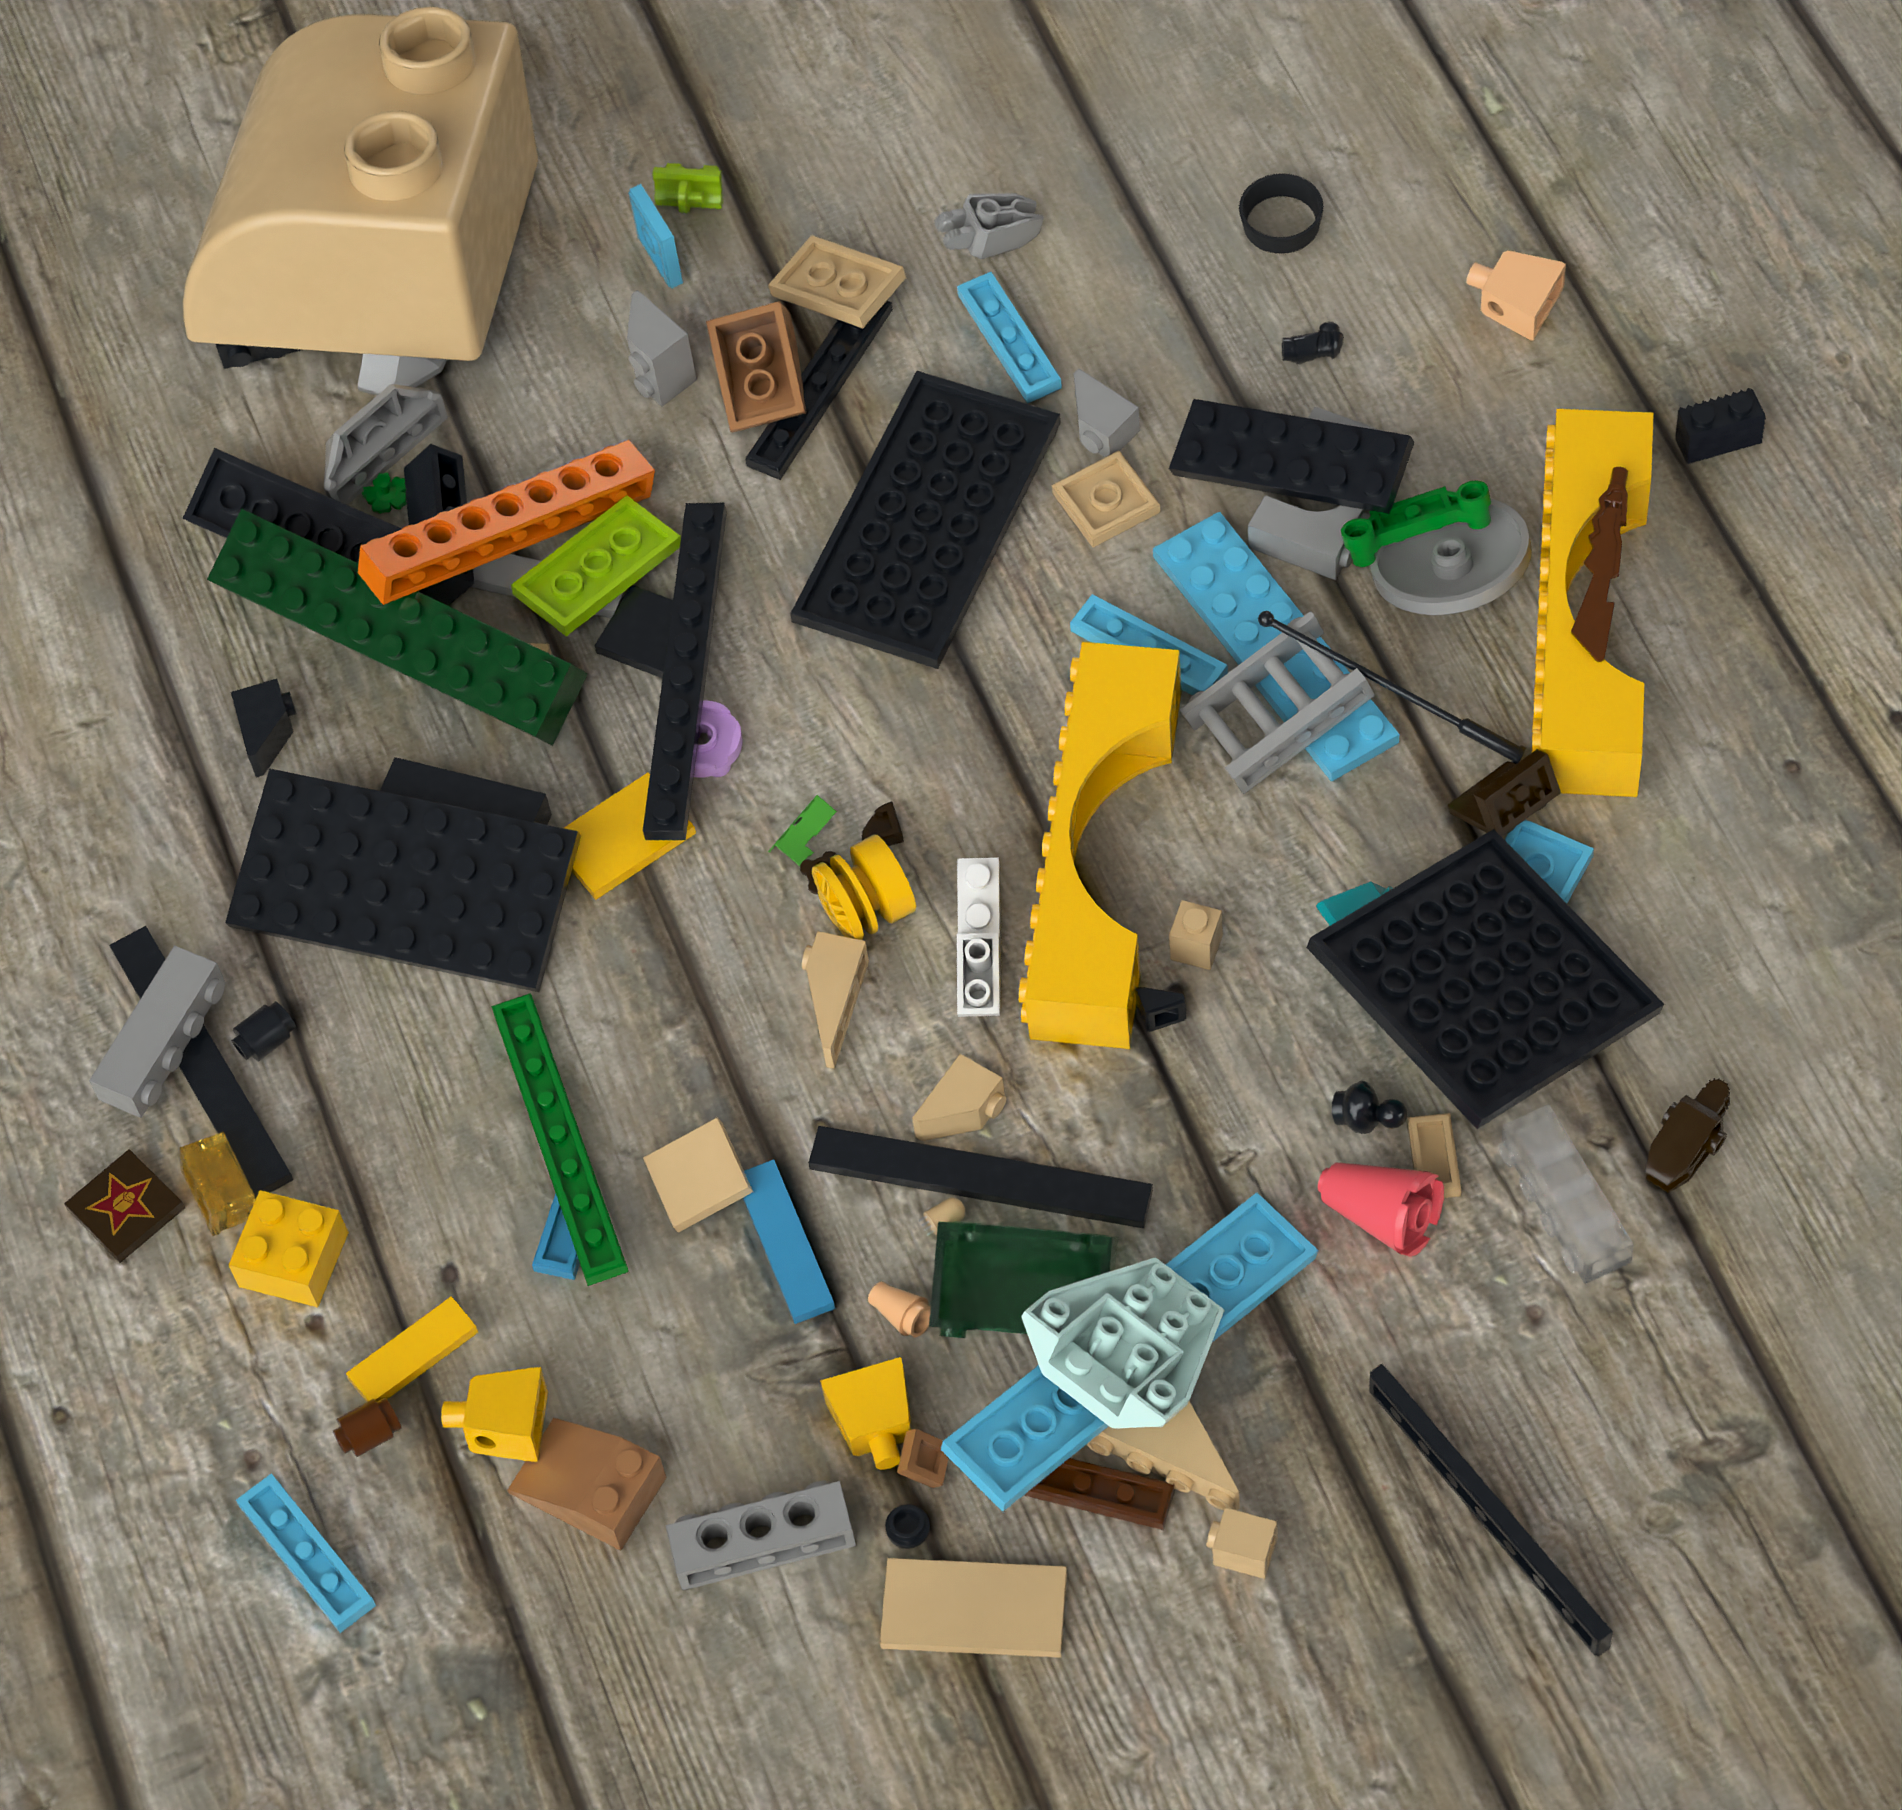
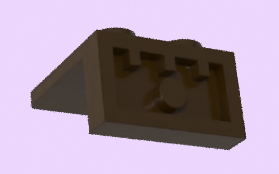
M1536 749L1517 764L1510 761L1505 762L1447 806L1452 815L1486 833L1494 829L1502 837L1513 831L1517 825L1533 813L1544 808L1561 791L1548 754Z

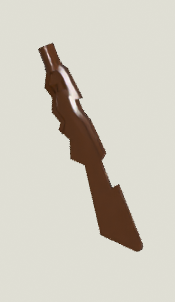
M1614 467L1612 469L1608 489L1598 500L1600 510L1592 519L1594 532L1589 535V541L1593 549L1584 561V565L1591 571L1593 577L1571 630V634L1597 662H1602L1605 659L1615 602H1607L1610 581L1619 577L1622 552L1620 528L1621 526H1626L1628 499L1626 491L1628 470L1624 467Z

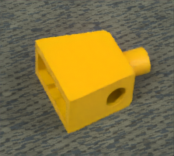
M901 1357L821 1380L826 1405L852 1455L860 1456L871 1452L875 1466L880 1470L897 1466L901 1457L897 1444L904 1443L906 1431L912 1430L906 1377Z
M541 1367L474 1376L469 1383L467 1401L443 1402L441 1412L443 1427L463 1428L468 1448L473 1453L538 1462L548 1397Z

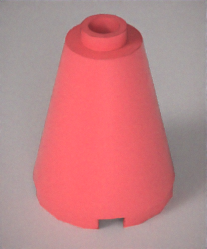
M1336 1162L1322 1172L1318 1181V1191L1321 1193L1323 1203L1397 1253L1408 1257L1418 1255L1429 1242L1430 1238L1423 1236L1429 1223L1437 1226L1444 1202L1443 1182L1436 1180L1438 1175L1429 1171Z

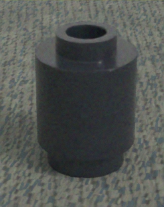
M275 1001L270 1006L263 1005L234 1027L233 1031L236 1037L231 1041L244 1059L248 1060L250 1057H253L259 1062L290 1038L289 1033L296 1028V1025L287 1011Z

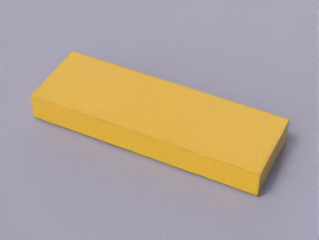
M451 1296L346 1372V1375L366 1402L372 1399L376 1402L383 1398L388 1399L479 1333L478 1329Z

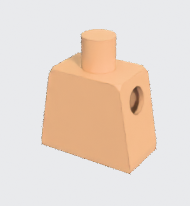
M1508 250L1502 253L1494 269L1475 262L1468 273L1467 284L1482 290L1481 311L1484 315L1533 341L1564 288L1566 263Z

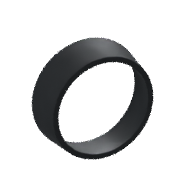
M1272 174L1256 180L1243 192L1239 203V212L1244 232L1253 245L1270 253L1285 254L1306 247L1313 241L1319 230L1323 213V199L1320 192L1308 180L1292 174ZM1279 196L1292 197L1304 202L1315 216V221L1310 227L1301 233L1287 237H1273L1260 233L1247 220L1250 212L1256 205L1266 199Z

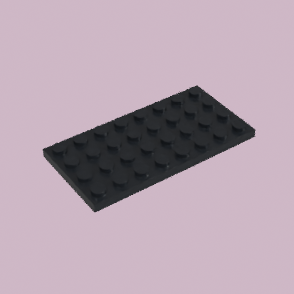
M916 370L790 613L792 623L938 669L1061 423L1060 414Z
M269 768L225 923L229 927L539 992L581 835L578 831Z

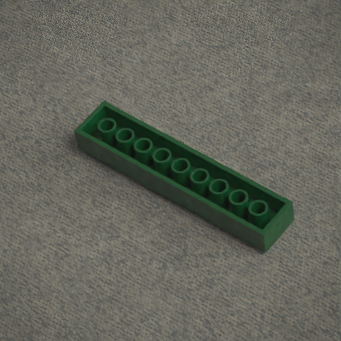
M240 510L207 578L208 581L553 746L588 673L571 663L418 591L383 605L358 574V563L246 510Z

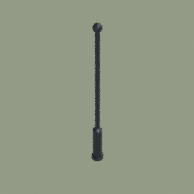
M1263 611L1258 616V622L1261 626H1271L1351 670L1357 668L1364 677L1457 726L1461 734L1510 759L1512 763L1517 764L1521 760L1527 747L1523 745L1518 746L1468 718L1461 720L1274 619V615L1269 611Z

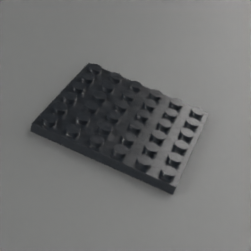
M1494 829L1310 937L1306 947L1476 1129H1479L1659 1015L1664 1006V1003Z

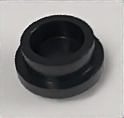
M904 1504L896 1507L889 1513L885 1522V1530L888 1539L895 1546L910 1549L921 1545L927 1539L930 1532V1521L925 1511L920 1507Z

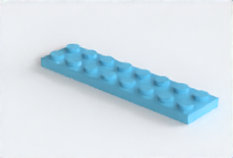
M1220 511L1153 548V558L1238 665L1282 633L1271 626H1261L1258 622V616L1261 612H1271L1274 615V619L1285 625H1288L1295 618L1304 616ZM1321 636L1316 639L1320 644L1330 648ZM1301 650L1284 663V666L1311 699H1316L1330 688V682L1304 650ZM1333 660L1344 674L1350 673L1344 665ZM1271 674L1255 685L1283 722H1286L1297 713L1298 708ZM1370 699L1305 749L1332 782L1398 744L1400 734L1372 699Z

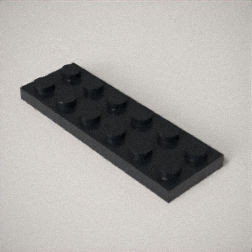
M1193 399L1169 470L1174 476L1390 514L1414 446V441L1410 435Z
M214 448L182 518L227 539L240 510L243 509L358 564L361 545L366 544L372 539L381 538L402 529Z

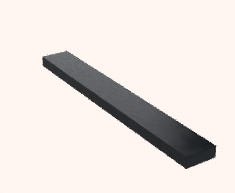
M146 926L109 945L139 999H141L165 961L162 952ZM203 1024L200 1033L195 1038H191L185 1047L179 1068L256 1199L259 1190L271 1193L294 1179Z
M819 1125L808 1162L810 1170L1143 1229L1153 1192V1185L1150 1183Z
M1383 1364L1373 1369L1369 1376L1370 1394L1595 1656L1597 1655V1657L1609 1650L1613 1631L1388 1369Z

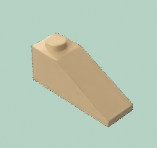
M817 931L813 946L807 945L805 948L802 969L807 971L825 1064L827 1068L834 1069L869 964L866 941Z

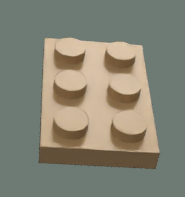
M811 235L768 286L773 297L864 328L906 279V275L902 266Z

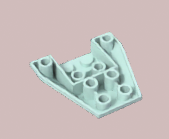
M1155 1257L1050 1290L1024 1311L1022 1320L1042 1374L1112 1429L1162 1427L1181 1411L1190 1400L1223 1316L1224 1309Z

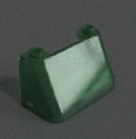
M938 1221L929 1327L940 1328L939 1336L966 1338V1330L1027 1334L1022 1315L1025 1310L1048 1291L1115 1270L1118 1236L971 1222Z

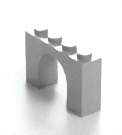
M1314 406L1308 417L1310 419L1379 430ZM1265 495L1248 524V547L1336 580L1342 568H1348L1352 563L1350 551L1345 548L1341 528L1352 519H1368L1370 517V510L1340 505L1326 511H1309Z

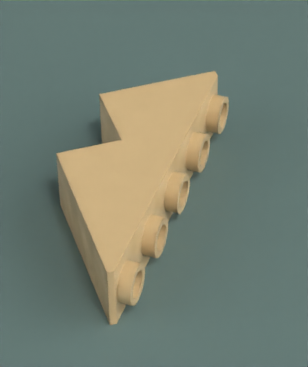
M1190 1401L1162 1427L1112 1429L1108 1426L1087 1443V1446L1098 1454L1104 1456L1113 1454L1126 1460V1463L1137 1472L1142 1474L1152 1472L1165 1478L1167 1483L1175 1484L1174 1488L1181 1492L1188 1493L1192 1490L1205 1496L1211 1505L1224 1511L1225 1507L1233 1510L1240 1509L1239 1490Z

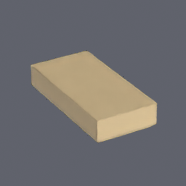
M1450 1113L1407 1117L1413 1170L1429 1171L1438 1175L1436 1180L1442 1181L1444 1185V1198L1461 1197V1184Z

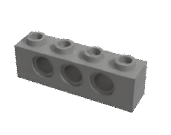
M829 1481L814 1482L808 1485L805 1490L790 1494L785 1492L771 1493L765 1496L762 1501L747 1505L732 1503L720 1508L719 1512L704 1516L689 1514L678 1518L673 1524L666 1525L675 1569L682 1591L856 1546L840 1481L832 1483ZM801 1515L814 1517L813 1521L808 1525L797 1526L793 1524L794 1520ZM767 1526L771 1528L763 1537L750 1536L751 1531L756 1527ZM723 1537L727 1539L726 1543L719 1548L712 1549L706 1547L707 1543L713 1538Z

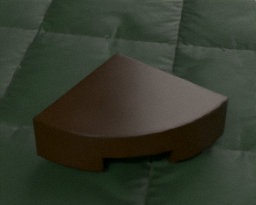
M891 801L878 807L874 811L875 814L863 828L862 840L872 835H878L887 846L904 842L893 802Z

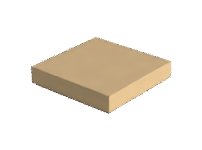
M1120 451L1052 485L1053 495L1092 548L1160 513V504Z
M718 1117L643 1157L672 1226L678 1233L753 1192L725 1127Z

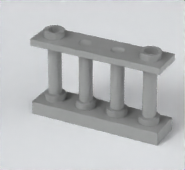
M1311 611L1303 617L1295 618L1287 625L1315 641L1324 634L1322 627ZM1282 632L1208 689L1195 693L1180 711L1194 731L1204 723L1232 757L1231 763L1225 769L1238 788L1245 794L1374 697L1375 694L1366 678L1357 668L1349 674H1344L1331 658ZM1301 650L1306 652L1331 684L1330 688L1316 699H1311L1284 666L1285 662ZM1269 674H1271L1298 708L1297 713L1283 724L1277 723L1251 690L1252 687ZM1236 699L1241 702L1265 733L1264 738L1251 748L1245 749L1218 714Z

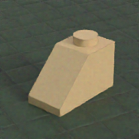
M959 1054L912 1117L915 1137L921 1141H927L981 1130L990 1117L995 1119L1000 1114L1005 1105L1006 1096L1003 1078L964 1055Z

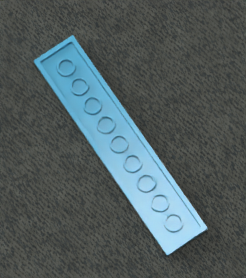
M1256 1192L1165 1265L1224 1309L1223 1316L1213 1338V1341H1215L1315 1260L1318 1249ZM1038 1365L942 1442L941 1451L1003 1512L1099 1435L1108 1425L1045 1377Z

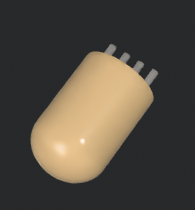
M948 1198L923 1213L924 1217L918 1221L926 1220L921 1226L928 1224L929 1227L925 1228L924 1231L932 1230L927 1233V1236L932 1233L938 1235L963 1220L965 1207L959 1199Z

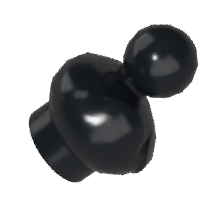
M1366 1081L1354 1083L1346 1091H1336L1332 1099V1116L1335 1124L1347 1125L1355 1133H1370L1379 1122L1386 1128H1397L1404 1124L1407 1118V1109L1399 1100L1389 1099L1379 1105L1375 1090Z

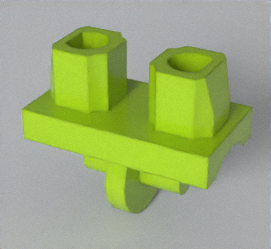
M667 163L665 167H654L652 175L655 186V205L678 206L679 213H689L690 207L722 208V176L718 166L704 165L700 169H687L681 164Z

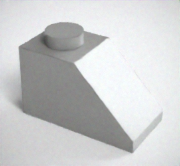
M1078 368L1074 372L1080 441L1090 452L1099 453L1107 457L1120 451L1140 431L1139 407Z

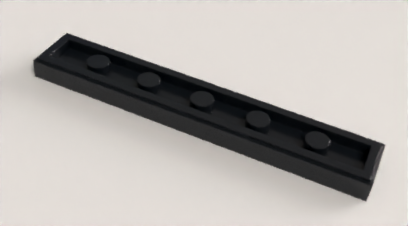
M886 301L864 328L837 320L801 374L806 413L768 423L745 458L747 467L781 480L892 312V302Z

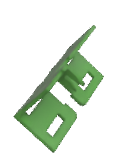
M816 795L768 852L770 853L776 846L800 867V864L814 853L805 845L813 836H816L837 811ZM800 817H802V819L797 823V825L794 826V824L796 823V821H797Z

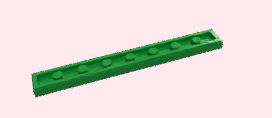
M531 993L491 1006L587 1285L590 1286L628 1273L627 1264Z

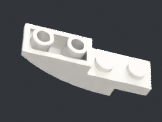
M999 857L957 859V1016H1000L1001 904Z

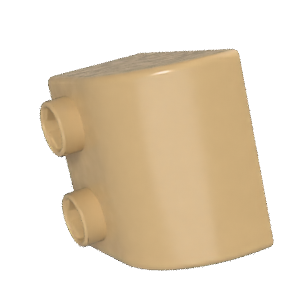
M422 7L406 11L398 16L351 14L328 18L300 29L281 43L266 61L256 80L190 266L183 297V318L188 339L200 343L473 361L479 358L482 354L538 163L516 27L508 22L464 20L463 17L449 9Z

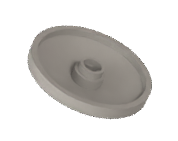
M1491 499L1489 506L1491 522L1483 529H1471L1466 522H1456L1441 529L1432 530L1407 538L1401 542L1381 547L1375 553L1376 560L1370 565L1375 587L1389 603L1412 613L1446 615L1483 606L1510 590L1525 573L1532 553L1527 525L1520 514L1512 507L1498 500Z

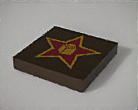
M130 1149L64 1203L66 1209L119 1263L185 1209L183 1202Z

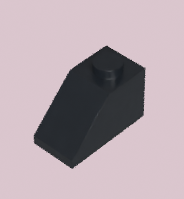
M277 679L231 692L247 755L256 778L263 776L294 732L290 716L297 714L290 691L282 693Z

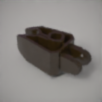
M1714 1078L1712 1081L1709 1080V1083H1706V1087L1701 1089L1695 1099L1685 1095L1679 1103L1674 1102L1668 1108L1661 1121L1663 1127L1650 1146L1645 1169L1647 1173L1646 1180L1669 1193L1689 1182L1709 1154L1712 1156L1716 1155L1727 1137V1133L1724 1132L1723 1116L1730 1105V1087H1728V1083L1720 1080V1078Z

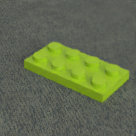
M626 495L512 583V594L567 637L680 548L681 536Z

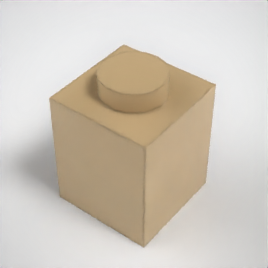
M1181 900L1169 934L1170 959L1211 970L1223 936L1222 910Z
M1225 1507L1221 1521L1212 1522L1206 1546L1212 1548L1213 1565L1265 1579L1278 1539L1277 1521Z

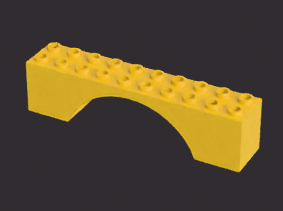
M1556 409L1555 425L1547 424L1531 753L1538 749L1548 754L1562 794L1638 796L1643 747L1645 683L1624 674L1605 659L1602 662H1597L1571 634L1575 621L1568 604L1567 592L1573 579L1593 549L1589 541V535L1594 532L1592 519L1600 510L1598 500L1608 489L1614 467H1624L1628 470L1626 491L1628 493L1626 526H1621L1620 534L1647 524L1652 474V412Z
M1082 642L1080 656L1073 657L1071 661L1070 681L1074 682L1073 691H1067L1065 716H1068L1067 726H1061L1059 737V750L1063 751L1062 760L1055 762L1053 784L1057 786L1056 797L1050 796L1048 821H1051L1050 832H1044L1042 843V857H1046L1045 867L1038 869L1036 892L1040 893L1039 904H1033L1031 910L1030 927L1034 929L1033 941L1027 940L1024 962L1025 966H1028L1027 978L1021 977L1019 985V1003H1022L1021 1023H1028L1030 1040L1130 1049L1136 1011L1135 988L1139 987L1141 976L1138 934L1118 924L1094 902L1079 879L1074 866V860L1079 841L1089 820L1114 791L1148 770L1172 763L1182 696L1180 652L1173 649Z

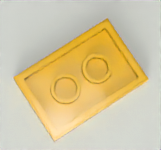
M649 772L564 827V829L578 831L581 835L572 872L595 900L696 834L694 825L688 819L686 840H645L643 824L650 778Z

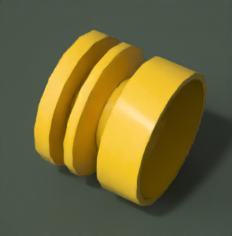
M872 835L850 847L853 867H850L840 855L830 857L831 868L823 862L812 867V875L821 904L832 923L838 927L844 937L862 940L864 937L862 927L869 934L876 933L878 931V922L875 911H878L888 923H894L916 911V902L910 884L894 854L878 835Z

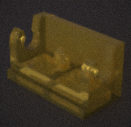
M224 1132L179 1147L181 1172L212 1236L247 1221L250 1214L248 1208L254 1205L256 1198Z

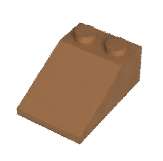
M780 301L706 321L728 424L732 433L806 413L799 353L790 312Z
M553 1418L541 1437L538 1462L525 1461L509 1486L508 1493L621 1551L667 1477L660 1456L622 1437Z

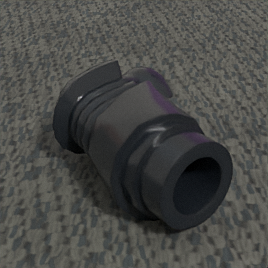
M1325 322L1320 325L1319 333L1315 332L1282 338V361H1291L1298 365L1314 360L1317 357L1331 356L1333 360L1340 353L1344 341V336L1340 332L1339 326L1334 322Z

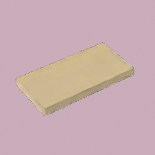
M887 1558L880 1647L881 1649L1061 1658L1067 1566Z

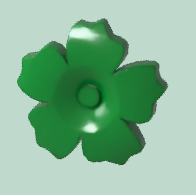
M388 472L378 473L377 478L372 481L373 486L364 487L362 492L363 498L367 500L369 505H372V511L378 514L391 512V506L394 509L400 510L407 504L405 478L396 476L391 481Z

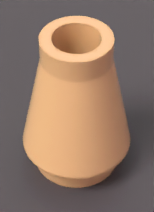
M883 1281L878 1282L868 1296V1303L874 1306L903 1336L919 1337L928 1329L932 1322L934 1310L929 1306L928 1300L924 1297L889 1286Z

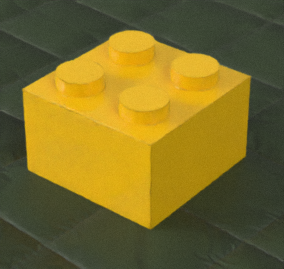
M259 1190L228 1266L240 1288L319 1307L349 1232L339 1210Z

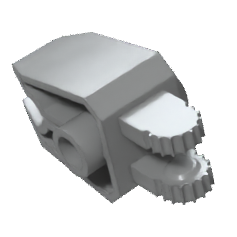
M1016 193L969 194L962 209L942 212V214L936 217L934 224L938 231L946 233L943 237V243L947 249L959 250L968 248L972 256L984 259L1021 248L1040 233L1044 217L1043 215L1034 214L1037 206L1036 201Z

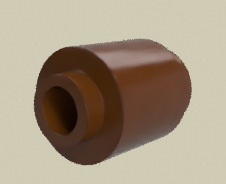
M386 1398L378 1402L372 1399L338 1417L336 1420L339 1427L333 1430V1434L344 1454L352 1450L354 1455L359 1457L394 1438L393 1433L402 1427Z

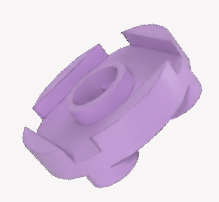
M703 700L699 737L701 733H707L708 740L710 741L697 747L694 777H721L729 772L731 764L736 761L741 752L743 744L742 732L738 720L736 721L728 708L714 701Z

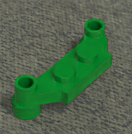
M1474 480L1462 484L1457 489V492L1447 491L1444 486L1395 502L1390 514L1369 511L1370 517L1368 519H1352L1342 526L1341 535L1344 546L1350 551L1352 562L1355 566L1366 567L1374 563L1376 560L1375 553L1381 547L1401 542L1422 533L1438 530L1456 522H1466L1471 529H1483L1491 522L1489 489L1486 483Z

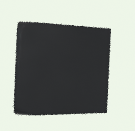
M1145 987L1135 988L1136 1006L1147 1032L1185 1021L1186 1001L1183 993Z

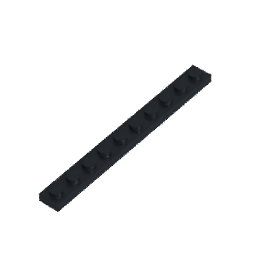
M725 503L685 504L643 824L645 840H686L727 515Z

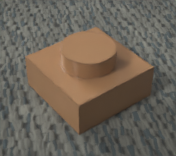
M919 1429L906 1431L897 1473L931 1488L943 1486L949 1459L941 1451L944 1440Z

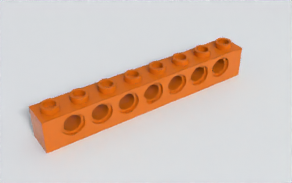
M630 440L614 446H607L601 451L584 458L574 459L566 465L548 472H542L531 479L515 485H509L483 498L473 499L469 503L450 511L440 512L432 518L414 525H407L401 530L384 537L370 540L360 546L358 574L383 605L595 520L626 495L635 502L651 497L655 469Z

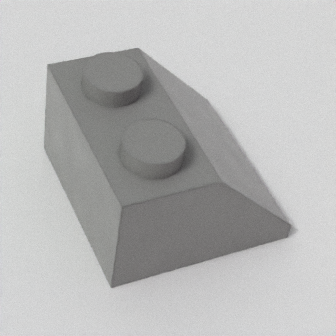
M636 290L631 295L627 334L631 354L629 361L634 368L636 377L634 384L645 398L652 397L659 405L664 406L697 381L688 334L641 292Z

